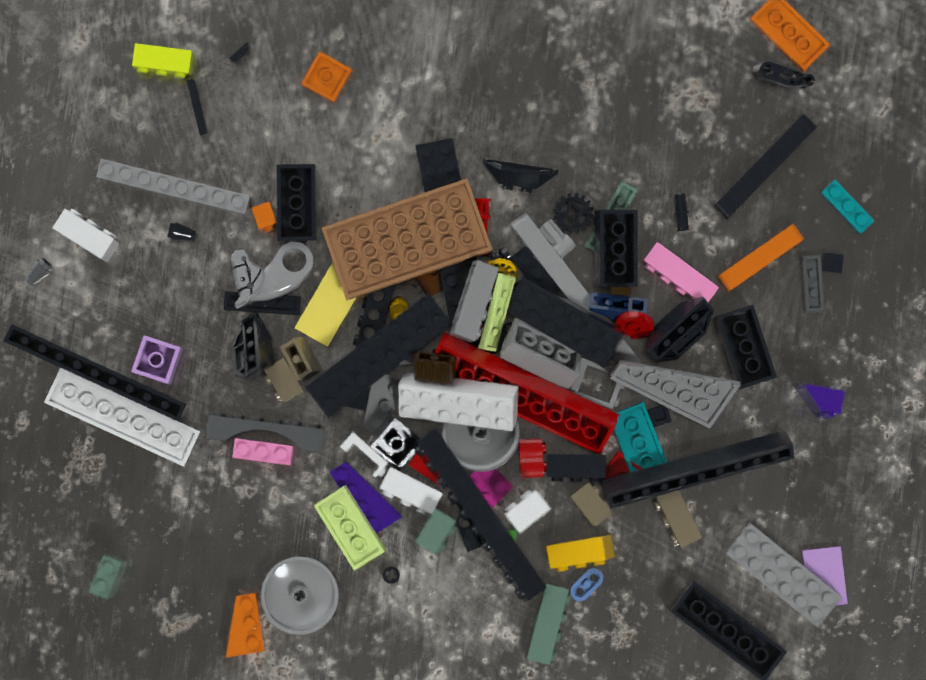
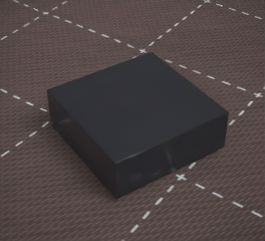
M824 253L822 272L842 274L844 255Z
M663 405L647 410L654 428L672 422L667 407Z

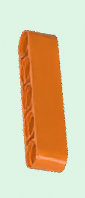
M793 223L721 273L718 278L729 292L805 238Z

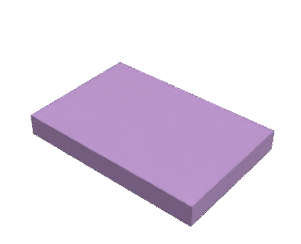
M841 546L801 550L803 565L842 596L837 605L848 604Z

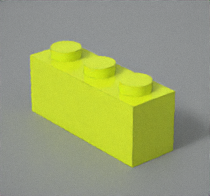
M135 43L132 67L137 70L136 72L148 74V71L156 72L155 74L159 76L174 74L176 78L185 79L186 76L191 77L194 53L192 50Z

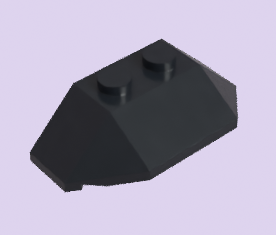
M484 158L482 162L483 167L497 186L502 187V190L513 191V189H519L524 194H532V192L538 191L556 178L559 172L558 169Z
M704 297L679 303L654 326V329L650 332L646 349L657 362L679 359L706 334L711 315L714 312L713 308Z
M257 312L241 321L239 326L241 328L236 335L232 347L234 376L237 378L248 379L274 365L272 337Z

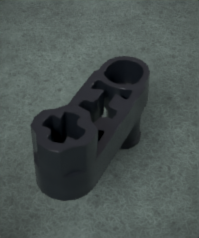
M768 61L761 62L753 68V73L758 80L764 79L791 89H804L814 84L811 81H815L812 74H802L799 71ZM783 72H784V75H785V76L792 77L791 80H790V79H783V80H782V77L780 76V73H783Z

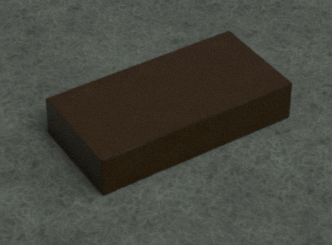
M609 287L608 294L631 295V287Z

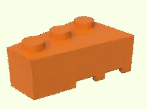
M257 592L236 596L226 658L266 650Z

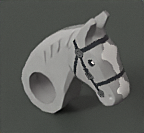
M289 242L282 245L274 259L265 269L253 263L246 250H236L231 256L235 284L239 294V298L234 303V306L238 309L249 301L271 300L298 288L312 272L313 255L310 249L301 242ZM295 252L303 255L306 265L302 270L292 272L284 267L283 259L289 253Z

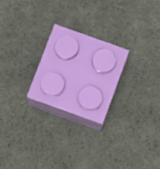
M144 335L131 372L171 385L183 348Z

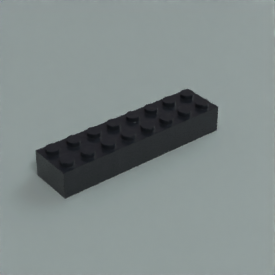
M428 293L305 386V389L325 415L330 418L448 328L452 322Z

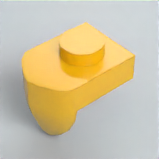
M397 296L390 302V322L409 308L408 301L405 298Z

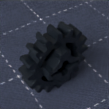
M568 193L566 199L561 196L562 202L556 201L555 205L558 208L553 209V212L557 213L553 220L559 221L556 225L563 226L562 232L569 229V234H572L573 230L579 234L580 228L586 231L585 225L592 224L589 218H594V215L590 214L594 207L588 206L591 201L585 202V195L579 198L578 193H575L574 197ZM575 201L581 203L584 207H579L575 204ZM567 203V210L561 212V208ZM571 208L574 209V212H578L576 219L573 218V215H569ZM586 214L585 220L580 224L579 218ZM563 220L570 221L572 226L566 224Z

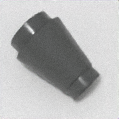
M41 258L35 262L25 280L34 286L51 274L53 266L46 259Z

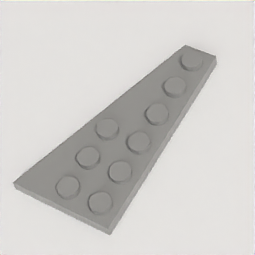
M622 360L618 362L610 374V379L709 429L740 386V381Z

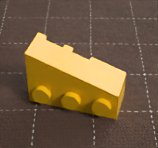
M611 534L546 546L550 569L557 568V572L568 570V566L575 565V569L587 567L586 563L593 562L594 566L605 564V560L615 557Z

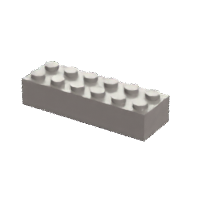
M751 522L745 526L725 551L728 556L816 627L823 622L842 598L838 592Z

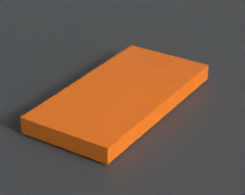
M768 0L749 19L802 72L830 46L785 0Z

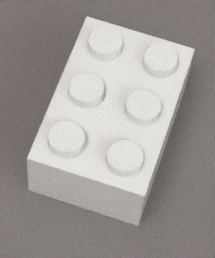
M64 209L54 224L53 229L100 259L108 262L120 244L116 241L117 237L106 229L100 231L101 227L90 219L84 221V216L74 209L70 211Z
M391 467L380 486L383 489L382 494L392 499L396 496L400 498V503L408 507L412 504L418 507V512L426 516L428 513L433 514L443 494Z
M536 490L526 491L520 496L522 500L519 503L513 502L505 508L507 511L504 514L518 533L524 531L551 509Z

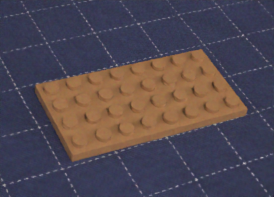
M467 178L322 227L346 301L492 251Z

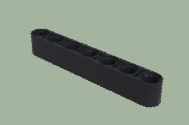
M803 114L713 207L727 220L817 126Z

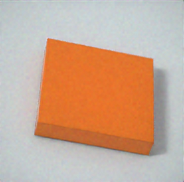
M319 51L301 85L335 103L353 70Z

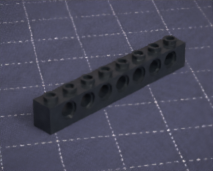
M395 284L377 290L384 294L383 299L380 301L373 299V294L376 291L368 293V297H364L362 308H365L364 314L359 316L357 324L360 327L359 335L355 334L353 340L355 348L368 339L364 336V331L367 328H372L376 333L386 325ZM371 310L379 312L377 319L372 320L368 317ZM371 386L345 405V407L365 411Z

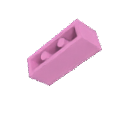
M235 438L233 458L292 466L294 446Z

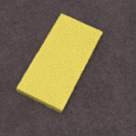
M333 262L295 326V329L327 347H329L356 298L346 301Z

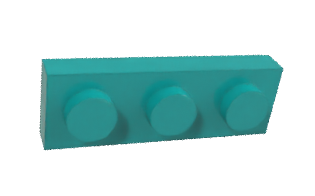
M836 180L820 193L859 235L874 222V219Z

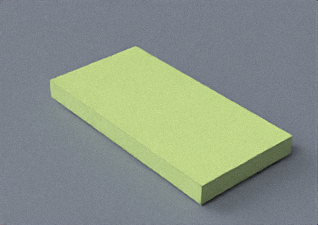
M346 485L313 505L354 571L387 551Z

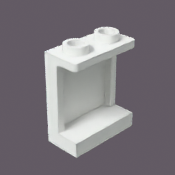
M352 433L340 447L348 453L356 445L379 465V468L372 476L374 478L378 476L382 478L389 470L387 468L389 463L355 433Z

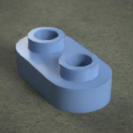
M597 568L588 569L571 586L570 594L572 598L576 601L586 600L602 584V572ZM591 574H595L597 576V579L595 581L590 580ZM577 588L583 589L581 595L576 593Z

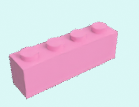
M658 242L643 260L645 269L651 273L655 271L660 275V280L666 284L671 283L676 287V292L682 296L686 294L691 300L704 297L709 302L719 288Z

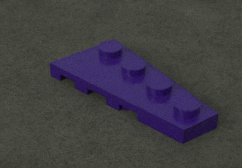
M347 462L330 471L339 488L345 485L348 487L376 534L403 517Z

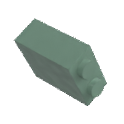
M112 554L103 555L89 592L105 599L113 598L128 561Z

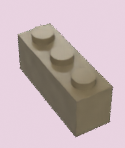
M679 490L655 497L656 500L653 503L657 511H662L664 515L662 521L666 529L670 527L673 533L670 537L675 546L678 545L679 548H683L702 538Z

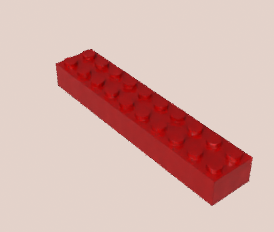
M445 332L435 350L436 354L456 356L455 378L518 386V417L599 455L616 427L619 417L618 413Z

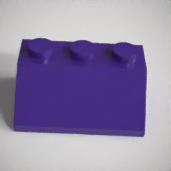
M809 384L797 387L796 391L810 411L817 414L818 418H835V415L841 414L845 391Z

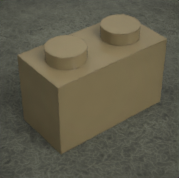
M305 337L293 338L280 346L297 381L307 380L322 371Z
M282 358L274 363L272 367L265 370L266 374L263 376L269 385L273 384L276 389L273 393L278 401L282 400L283 403H286L304 392L285 358Z
M588 482L569 497L592 527H595L611 515L612 512L606 500H602L598 495L601 492L594 483L591 485Z

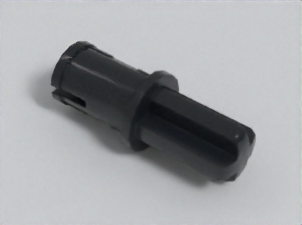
M677 193L674 195L676 209L674 215H676L677 231H688L687 213L689 211H687L686 194Z

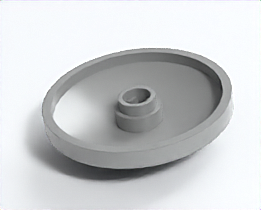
M516 421L513 431L444 422L442 436L463 468L470 471L485 472L502 466L513 456L519 444L520 429L518 421Z
M292 557L279 562L269 571L261 589V603L267 618L280 630L295 635L309 634L325 626L333 617L339 601V589L332 572L323 563L309 557Z

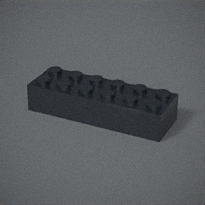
M528 275L522 277L510 299L507 309L508 313L602 368L609 365L626 335L625 331Z
M694 580L690 581L669 609L677 618L759 680H767L787 653L780 645Z

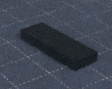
M190 79L187 80V85L199 134L202 139L207 138L209 134L195 80Z

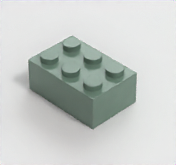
M435 509L415 543L435 555L437 551L441 553L447 544L444 541L446 536H452L457 527L454 524L456 520Z

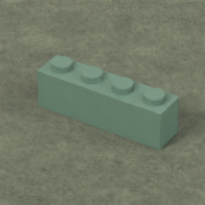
M545 583L547 588L543 591L526 658L550 665V662H554L557 650H554L555 642L559 643L562 631L558 630L560 623L564 624L566 612L563 611L565 604L569 605L571 594L568 593L569 589Z

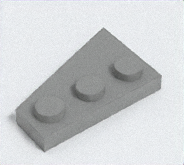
M386 374L371 386L363 428L374 433L390 413H394L399 404L400 382Z

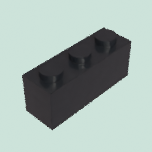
M547 454V477L552 478V482H563V478H571V482H582V478L590 479V482H601L602 479H606V455Z

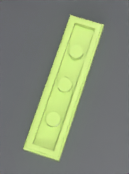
M498 273L479 344L480 349L495 352L497 350L516 279L514 276Z

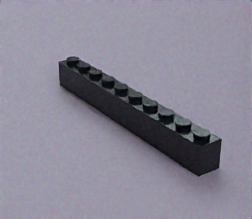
M13 324L10 325L3 340L5 343L175 421L182 422L189 407L186 403Z
M437 429L430 430L413 442L416 446L414 447L415 452L418 456H423L427 462L425 463L427 469L431 473L434 472L438 479L436 481L442 489H446L450 502L458 506L460 509L458 512L464 521L467 520L471 525V532L481 539L482 548L487 553L490 552L494 565L498 569H502L506 582L512 584L516 589L514 593L518 599L529 601L547 588Z
M785 430L601 480L603 495L609 509L794 459L793 443Z

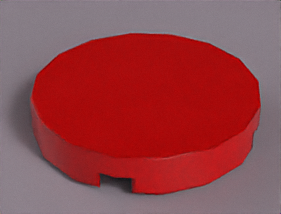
M631 311L620 314L616 319L615 326L625 331L626 335L632 339H642L650 335V332L654 329V321L645 313Z

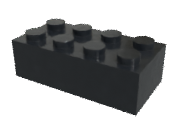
M277 164V241L279 244L289 242L317 243V177L315 164Z
M595 210V287H638V210Z
M753 304L714 317L734 381H740V386L737 390L777 378Z

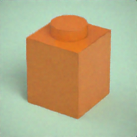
M270 202L251 208L260 232L264 231V233L275 230L277 220Z

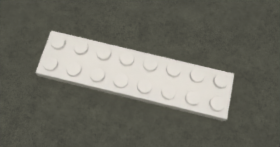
M60 368L44 401L48 405L185 467L201 433L190 426L175 421Z

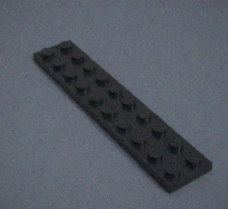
M453 138L415 145L424 193L461 181ZM476 257L439 269L448 316L452 323L472 262L477 261ZM486 318L481 322V325H485Z

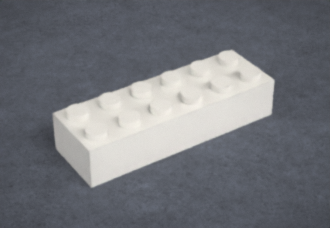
M404 372L400 380L399 417L513 431L517 421L518 386L454 378L453 383L450 385H441L437 382L425 383L415 380L414 373Z

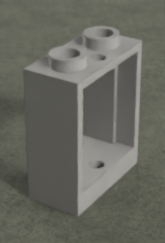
M581 358L579 376L571 385L569 391L609 410H612L613 407L617 408L620 397L617 396L620 389H624V385L618 382L615 384L609 403L578 392L587 366L609 374L614 370L609 367L602 368L590 360Z

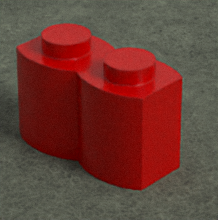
M542 438L519 439L520 478L544 477V473H547V461L543 462V454H546V442H542Z

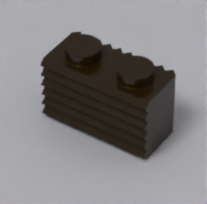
M417 352L414 358L415 380L425 383L437 382L441 385L453 383L456 376V356Z

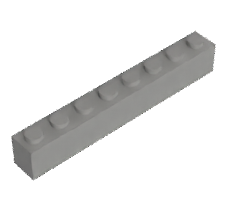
M105 159L100 160L96 175L101 181L245 217L248 216L252 200L249 195Z

